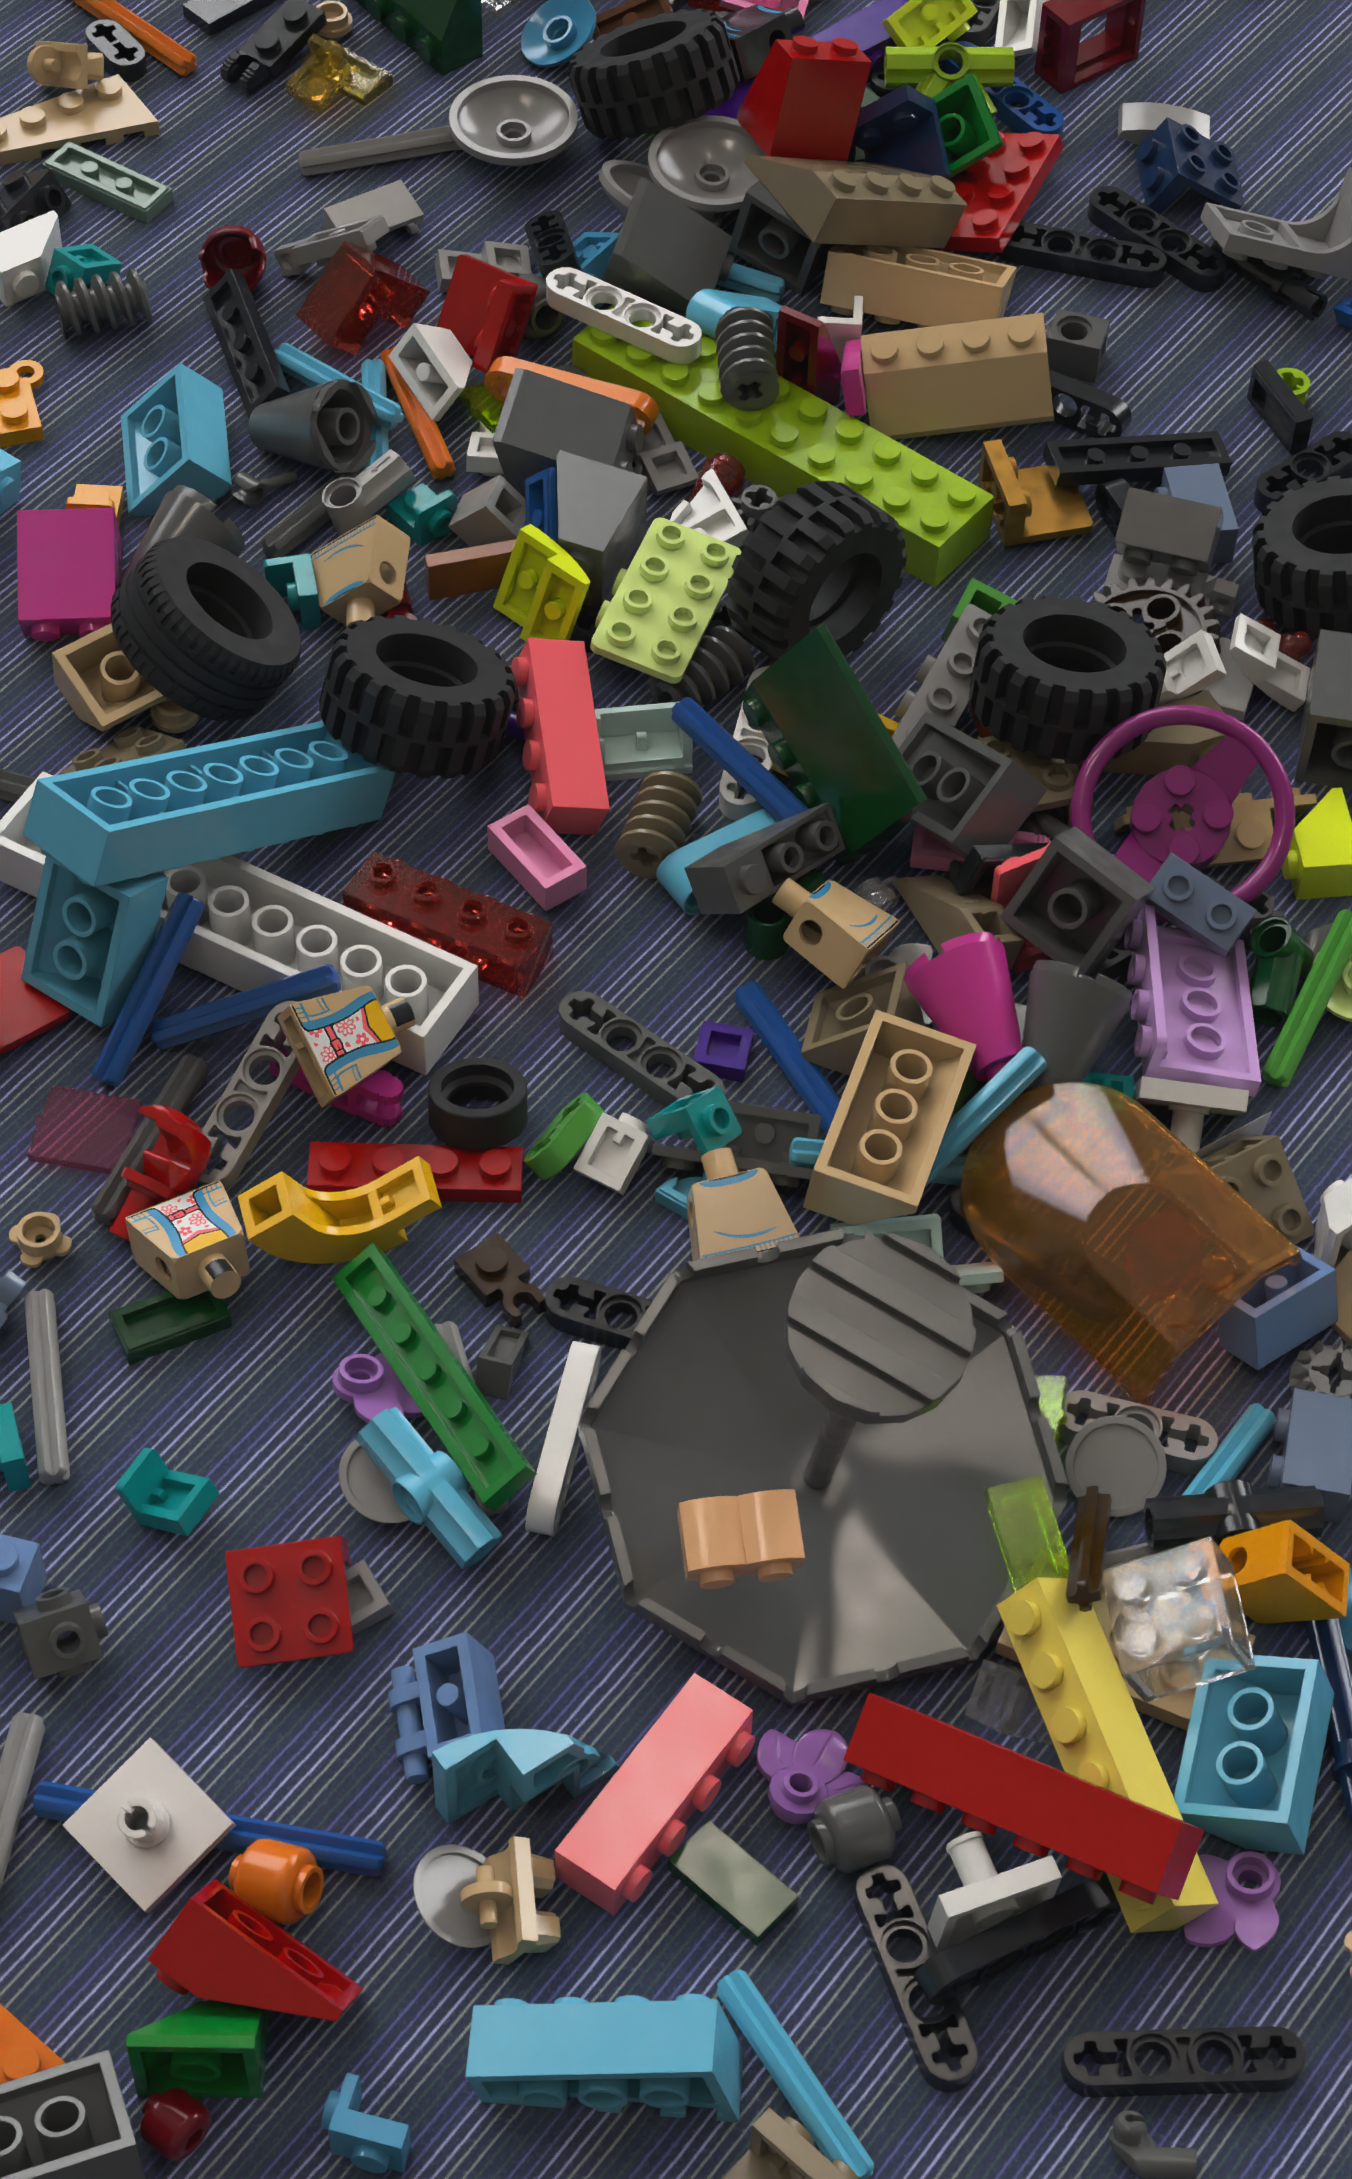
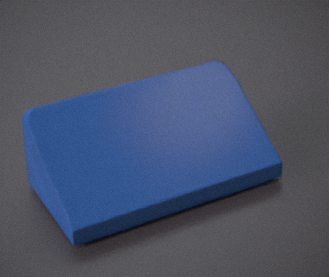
M549 467L525 480L526 526L532 524L558 544L556 468Z

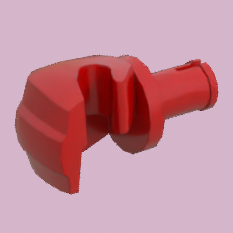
M140 1106L138 1110L140 1114L156 1122L155 1126L160 1130L153 1151L149 1149L143 1151L145 1175L126 1166L120 1175L129 1181L127 1186L131 1190L116 1220L108 1231L129 1242L125 1217L192 1191L211 1157V1142L202 1133L198 1124L170 1106Z

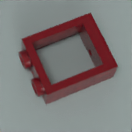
M1049 0L1042 4L1034 72L1056 91L1063 94L1137 59L1146 0ZM1107 13L1105 31L1080 43L1082 24Z

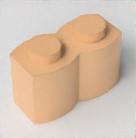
M795 1489L767 1490L739 1496L706 1497L678 1504L677 1519L686 1581H700V1587L703 1589H717L733 1585L735 1583V1576L758 1574V1580L761 1582H776L793 1577V1570L802 1568L805 1554Z

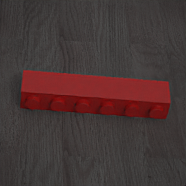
M872 1693L868 1694L843 1759L863 1768L860 1780L889 1792L894 1791L896 1783L913 1790L910 1798L911 1802L944 1814L946 1806L950 1805L964 1811L961 1823L992 1836H995L999 1826L1016 1834L1012 1845L1043 1858L1048 1856L1050 1849L1069 1856L1065 1868L1096 1881H1100L1104 1871L1122 1879L1118 1889L1120 1892L1150 1904H1154L1157 1894L1179 1900L1205 1831L898 1702Z

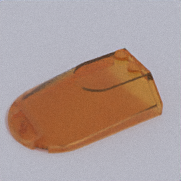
M1086 1082L1056 1083L1039 1087L1018 1096L975 1138L965 1160L961 1183L963 1209L969 1228L982 1251L1135 1403L1149 1405L1154 1391L1177 1358L1261 1278L1288 1264L1295 1267L1302 1260L1301 1251L1145 1107L1126 1094L1106 1086Z

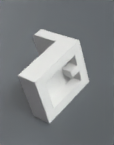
M603 1112L573 1169L577 1173L624 1195L646 1152L651 1153L653 1143L656 1142L647 1134L649 1131L648 1125L641 1120L622 1112L619 1119Z

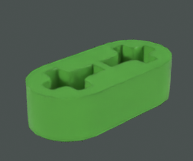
M587 1092L577 1096L558 1113L526 1153L523 1159L524 1162L542 1181L553 1177L574 1157L592 1134L602 1113L606 1112Z

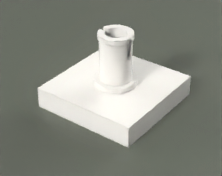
M1142 1076L1136 1083L1134 1103L1168 1107V1110L1173 1111L1166 1158L1189 1161L1191 1154L1200 1149L1204 1115L1214 1113L1238 1117L1247 1112L1249 1090Z
M149 1738L63 1826L145 1912L150 1913L236 1824L155 1740Z
M980 1831L969 1832L950 1841L946 1845V1851L952 1858L963 1887L938 1895L927 1926L938 1953L1053 1898L1062 1879L1053 1856L1050 1855L998 1874Z

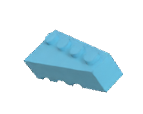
M683 1994L674 2001H650L641 1996L625 1995L616 1998L615 2002L594 2003L578 1997H561L556 1999L554 2004H529L520 1999L504 1998L497 2000L494 2005L473 2006L465 2077L481 2102L564 2108L567 2105L568 2097H576L582 2104L595 2108L600 2112L622 2113V2107L626 2106L628 2102H640L660 2108V2116L686 2118V2106L716 2108V2121L739 2122L744 2050L719 2001L700 1994Z

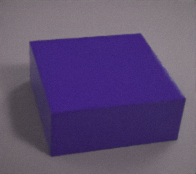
M703 1021L693 1060L721 1079L744 1082L754 1041V1029Z

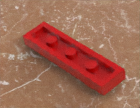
M310 1142L306 1186L308 1189L320 1192H341L355 1189L380 1178L415 1157L420 1156L430 1164L440 1201L521 1203L523 1147L467 1150L451 1145Z

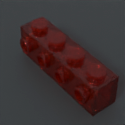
M372 851L343 891L344 906L478 965V980L522 998H525L553 956L552 923L543 920L536 914L525 913L500 903L489 895H480L458 886L445 877L433 876L411 867L406 862L397 858H389Z

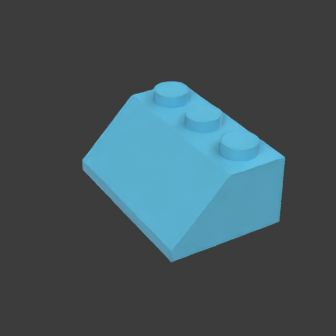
M179 363L121 415L128 513L135 517L155 515L166 493L177 485L192 488L209 498L212 502L215 499L221 498L232 485L222 388L182 363Z
M46 856L21 980L99 1027H103L116 1020L154 943L169 877L161 872H157L142 878H132L111 883L104 887H92L81 882L77 875L62 863Z
M1204 1651L1174 1793L1175 1802L1184 1822L1204 1829L1206 1832L1244 1849L1304 1855L1334 1698V1691L1319 1660Z

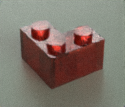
M344 240L338 251L332 256L329 265L314 288L307 295L296 316L327 345L355 355L379 318L406 329L430 291L399 263Z

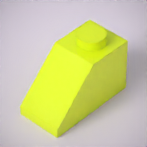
M1342 787L1332 788L1294 828L1292 843L1282 866V873L1285 880L1292 881L1296 900L1352 896V821Z

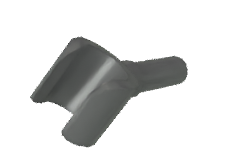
M243 471L238 473L233 479V483L242 489L233 493L232 496L243 504L254 508L261 504L267 492L298 481V477L294 471L269 479L258 480Z

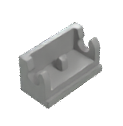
M398 180L324 208L322 231L382 215L390 231L404 227L410 235H414L420 232L417 224L424 221V213L402 180ZM347 252L343 253V257L339 260L341 262H344L346 260L351 259V257Z

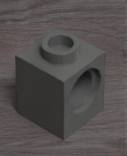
M1058 309L1052 326L1045 325L1049 369L1070 378L1095 383L1106 353L1110 320Z

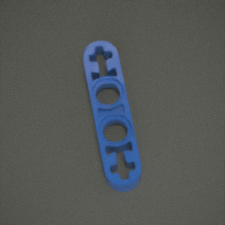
M966 41L955 42L963 47H978ZM943 60V72L952 75L960 71L959 66L953 60ZM1014 76L1012 87H984L998 111L995 116L1015 133L1040 132L1042 134H1060L1062 139L1063 115L1016 76ZM1019 103L1025 105V107H1012L1007 104Z

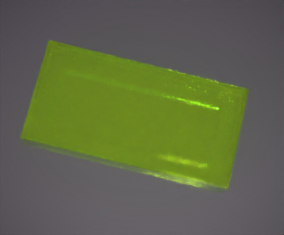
M1038 1475L987 1488L983 1495L1014 1591H1018L1037 1577L1068 1578L1070 1561L1042 1476Z

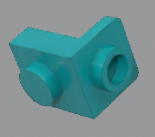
M144 1448L115 1486V1491L139 1525L184 1536L190 1534L220 1494L210 1478L169 1470L158 1452L150 1448Z

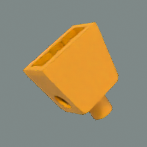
M1285 1520L1224 1538L1219 1545L1217 1569L1206 1570L1202 1574L1201 1589L1208 1603L1219 1604L1228 1602L1255 1622L1262 1624L1346 1617L1350 1563L1292 1520Z

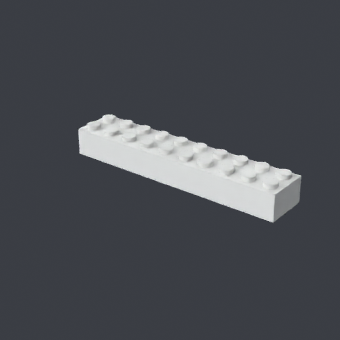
M43 771L37 777V779L51 777L53 775H50ZM37 779L0 820V881L34 897H38L46 855L39 846L23 835ZM232 855L220 857L217 860H207L186 865L180 869L161 871L162 874L169 878L155 939L178 893L192 895L204 904V911L179 963L242 992L325 964L333 965L341 978V990L339 992L361 986H370L381 1006L403 997L408 1001L413 1010L415 1026L395 1034L402 1053L392 1061L425 1076L479 1005L478 965Z

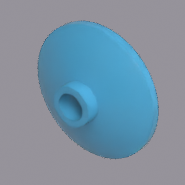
M548 0L541 5L528 19L522 32L521 48L525 57L532 64L544 68L559 66L571 60L573 54L579 52L580 48L587 44L593 36L597 21L593 5L589 0Z

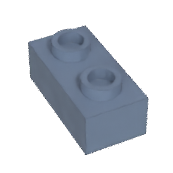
M1172 852L1151 880L1150 884L1156 890L1146 902L1147 905L1154 906L1155 912L1223 958L1227 956L1257 911Z

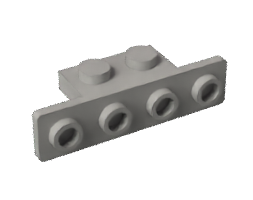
M968 604L937 659L929 654L927 655L914 679L922 684L917 694L908 689L894 714L902 719L892 736L898 749L925 712L955 727L970 700V682L979 635L985 622L992 616L991 614L973 604Z

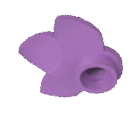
M382 1352L375 1357L366 1354L347 1356L340 1362L339 1367L333 1373L332 1388L341 1399L352 1403L358 1417L366 1423H369L373 1417L385 1409H392L394 1407H397L406 1418L424 1416Z
M774 1729L768 1730L762 1736L756 1753V1766L770 1782L768 1798L773 1812L781 1820L796 1825L808 1823L814 1819L815 1807L819 1801L858 1785L869 1786V1783L860 1780V1776L844 1771L847 1761L843 1759L848 1746L839 1733L828 1729H815L804 1734L798 1742Z
M1252 1851L1239 1853L1229 1861L1209 1854L1199 1855L1219 1904L1184 1924V1938L1186 1942L1199 1947L1213 1948L1227 1943L1236 1936L1246 1949L1254 1953L1269 1944L1275 1937L1279 1925V1916L1274 1902L1280 1893L1281 1879L1276 1867L1266 1856ZM1244 1881H1253L1260 1887L1249 1889L1239 1884Z

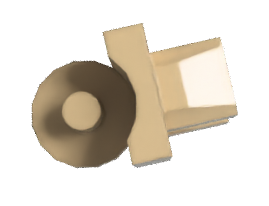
M36 41V47L31 50L27 59V69L31 78L36 81V85L88 89V80H103L104 56L103 53L88 52V45Z
M513 1836L508 1840L509 1846L506 1850L486 1858L485 1865L476 1868L477 1882L467 1885L460 1891L462 1908L468 1912L479 1913L480 1927L482 1929H490L492 1962L504 1965L511 1964L523 1953L546 1952L557 1944L561 1938L559 1917L552 1912L537 1911L535 1906V1897L543 1898L553 1890L556 1880L554 1860L531 1854L530 1838Z

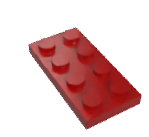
M998 131L1004 146L956 174L951 181L956 188L957 194L967 203V207L945 248L929 249L1002 253L1063 150L1060 134H1042L1040 132L1003 133Z

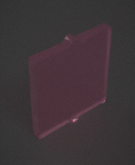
M52 1085L42 1115L35 1117L37 1129L27 1153L28 1160L110 1175L135 1135L134 1129L140 1115L138 1110L142 1106V1101Z

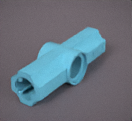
M397 1407L385 1409L373 1417L358 1432L356 1441L391 1482L392 1495L402 1512L415 1524L420 1525L424 1522L461 1569L473 1566L500 1543L503 1535L467 1493L466 1480L457 1464L443 1451L437 1450L434 1453Z

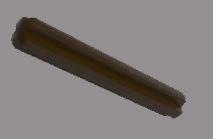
M1098 1486L1087 1487L1086 1495L1078 1497L1066 1599L1068 1603L1079 1604V1609L1082 1612L1091 1611L1092 1603L1101 1600L1112 1499L1110 1494L1099 1493Z

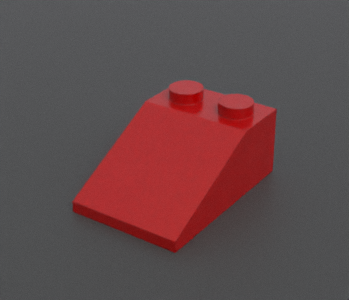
M217 1879L213 1880L189 1899L147 1959L159 1968L156 1972L159 1980L171 1990L181 1995H187L188 1992H191L197 1998L330 2021H337L364 1989L271 1919L250 1906Z

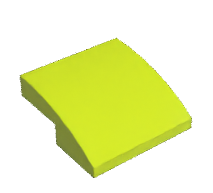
M529 524L519 530L493 608L523 627L520 638L525 642L528 638L570 640L591 581L579 564L559 544L541 530Z

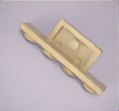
M1292 788L1295 813L1306 812L1317 804L1316 794L1301 795L1300 788ZM1270 792L1271 798L1253 800L1252 793H1239L1232 804L1234 816L1228 840L1217 859L1204 868L1262 861L1273 835L1271 816L1275 815L1272 792ZM1132 806L1127 807L1126 814L1113 822L1115 833L1130 831L1129 823ZM1177 811L1170 813L1173 817L1170 824L1172 829L1179 831L1183 826L1188 831L1193 828L1189 823L1190 816L1182 811L1180 814Z

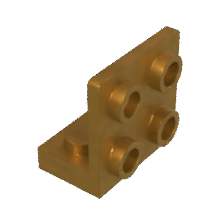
M1001 439L983 442L978 483L981 489L995 496L992 517L1004 547L1092 532L1093 521L1078 486L1056 487L1047 465L1018 469L1015 458L1008 457Z

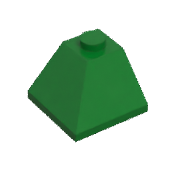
M973 72L932 97L936 102L951 174L950 178L1004 146L978 79Z
M200 2001L127 2034L126 2049L137 2095L151 2097L157 2092L162 2094L171 2088L180 2087L187 2090L194 2097L263 2098L268 2041L266 2009L220 2001Z

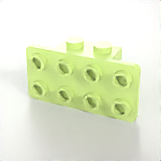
M661 517L654 519L628 570L621 568L612 589L614 597L611 602L605 600L599 610L595 622L597 629L590 644L591 650L600 656L668 683H679L726 591L728 578L733 577L734 570L732 565L736 555L741 554V550L734 545Z

